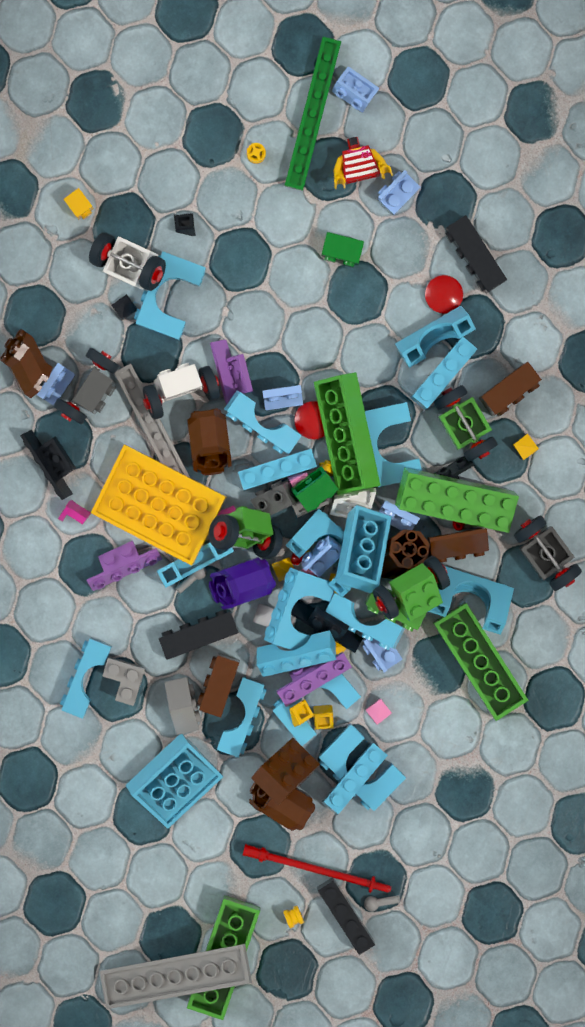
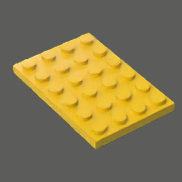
M124 444L91 514L192 566L209 534L210 525L214 518L217 517L227 496Z

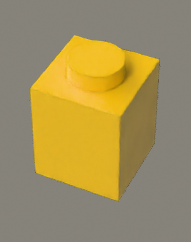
M79 188L64 198V201L78 220L80 218L84 220L92 214L91 210L94 208Z

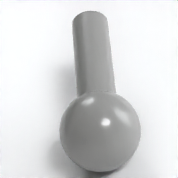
M204 567L189 575L175 588L177 592L181 594L196 579H203L207 573L206 568Z
M397 895L377 899L374 896H369L364 901V907L372 912L377 910L379 906L400 903V897Z

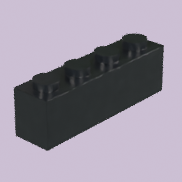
M467 215L446 227V238L450 243L454 242L457 249L455 251L460 259L464 258L468 264L465 267L471 276L474 274L477 278L476 284L481 292L485 291L487 294L507 281V278Z
M226 609L216 612V616L210 619L208 616L197 619L198 623L191 625L190 622L179 626L180 630L173 632L170 629L162 632V637L158 639L166 660L238 634L239 631L232 612H227Z
M330 878L319 885L317 891L357 953L361 955L375 946L374 939L336 880Z

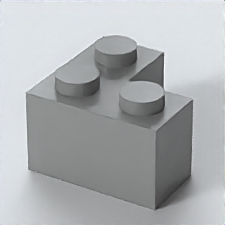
M108 657L102 676L120 682L116 701L134 706L146 667Z
M187 677L165 682L169 711L176 734L180 735L199 730L198 722H201L199 710H197L196 699H192V696L195 695L193 684H189Z

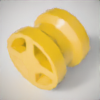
M260 143L249 145L247 148L248 160L254 164L264 161L266 156L264 146Z
M298 905L294 906L291 910L286 909L283 911L290 929L298 923H304Z

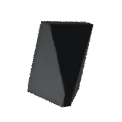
M193 213L174 215L176 233L196 236Z
M127 294L111 305L122 321L137 311L136 306Z

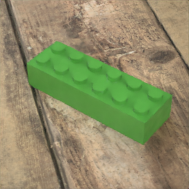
M357 373L342 374L315 381L314 387L334 481L339 489L337 495L381 486Z
M404 467L395 505L399 510L509 533L519 496L512 490Z
M466 602L448 612L446 617L442 616L433 622L495 721L529 701Z
M224 895L205 951L245 944L247 952L260 913V907ZM235 986L190 994L187 1009L224 1020Z

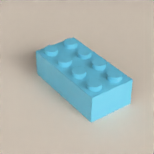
M358 505L348 513L335 582L368 593H372L379 586L392 516Z

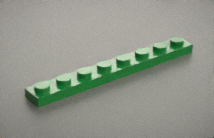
M327 37L322 38L285 187L300 191L304 189L341 46V41Z

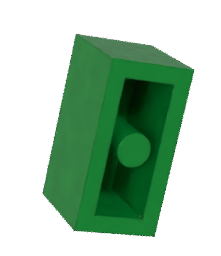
M327 232L321 256L325 257V261L335 263L338 260L342 261L345 266L354 267V265H359L364 241Z
M322 466L291 488V491L307 512L318 508L320 503L331 498L339 490Z

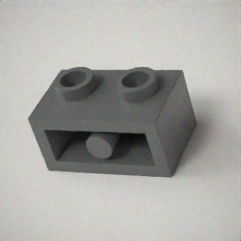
M279 481L271 485V490L266 491V489L255 493L256 497L251 499L255 510L270 513V516L299 502L291 491L292 486L289 481L285 483Z

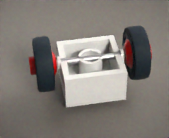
M108 233L99 234L89 252V262L92 265L100 268L105 266L102 272L142 290H154L161 282L166 268L165 260L158 257V254L119 236L115 242V238Z
M189 363L178 366L172 372L171 369L160 372L154 380L156 388L154 385L143 387V403L153 420L164 416L162 403L198 391L199 389L204 391L209 401L220 397L219 381L210 366L201 367L198 375L195 364L189 365Z

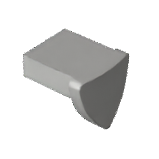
M258 604L253 622L268 627L274 608Z

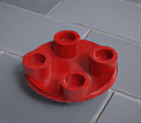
M448 275L437 276L428 283L425 290V300L428 306L435 312L447 314L460 306L463 300V289L455 278Z
M310 401L301 405L294 419L297 431L308 439L324 437L318 402Z

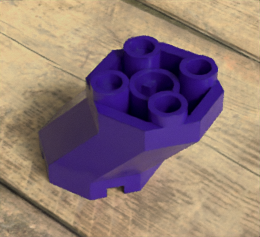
M256 557L211 573L210 578H212V581L209 582L208 586L213 600L216 603L220 602L223 605L221 608L225 610L271 594L272 589L276 587V582L272 577L268 561Z

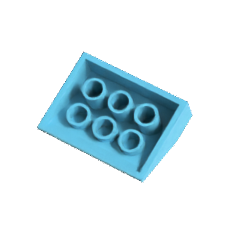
M180 734L126 784V787L130 794L168 829L224 776L187 737Z

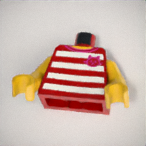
M352 137L347 139L349 150L342 151V155L337 158L334 167V188L337 189V185L342 184L343 189H345L346 184L379 177L380 173L382 179H385V173H390L391 176H393L391 167L387 165L385 159L375 149H370L369 145L360 147L358 137Z

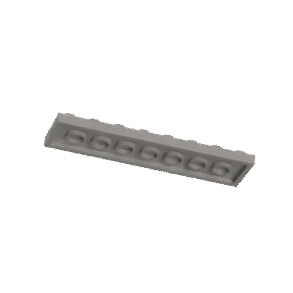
M245 944L100 971L106 1009L252 983Z

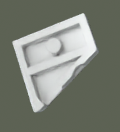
M376 488L334 495L330 515L347 518L348 513L356 505L371 510L376 495Z

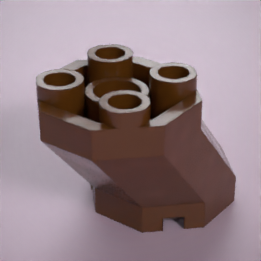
M20 329L13 339L9 338L5 343L4 347L6 350L1 355L0 361L8 366L21 392L32 398L42 389V386H40L42 381L47 382L53 367L46 363L33 336Z
M218 408L193 411L190 414L191 417L187 419L193 470L198 472V469L205 476L221 474L227 465L228 468L232 466L226 416Z
M403 529L387 540L381 578L395 579L424 563V560L428 558L430 544L420 531Z
M255 782L250 788V794H253V797L249 799V803L257 811L262 812L291 831L296 829L302 830L315 810V804L312 803L313 798L299 788L292 792L280 805Z

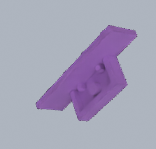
M227 339L211 342L214 361L227 405L237 390L243 394L253 391L244 354L231 357Z
M131 541L98 556L104 572L87 579V582L93 591L102 589L105 585L120 581L127 575L137 573L147 566L155 565L158 561L162 560V557L157 548L139 556L134 542Z
M342 651L336 655V660L292 670L289 672V675L293 681L277 690V693L287 707L349 670L352 666Z

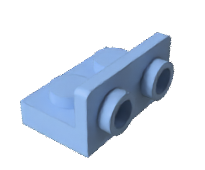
M347 67L337 80L332 92L338 98L349 103L354 109L363 113L380 88L350 67Z
M406 170L402 173L398 171L392 177L393 182L389 187L385 185L378 192L380 196L377 200L393 215L421 188L407 174Z
M57 363L49 379L43 384L42 389L37 395L54 406V403L58 398H61L75 377V374Z
M301 385L263 391L265 410L303 405Z
M384 500L379 510L380 513L392 516L390 525L401 531L403 529L413 530L420 519L407 511L399 510L396 505Z
M329 535L325 539L319 540L315 548L303 556V569L305 571L309 569L320 577L340 558L342 546Z
M363 639L365 644L362 647L367 655H373L375 660L372 662L378 671L382 669L385 673L389 668L403 660L396 648L390 647L387 650L379 646L380 642L375 639L372 641Z

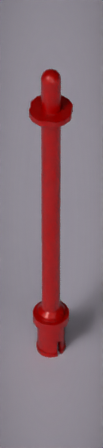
M245 844L242 856L258 859L259 862L269 860L369 887V893L373 889L384 892L391 891L390 885L376 882L375 876L368 880L269 853L265 847L261 849Z

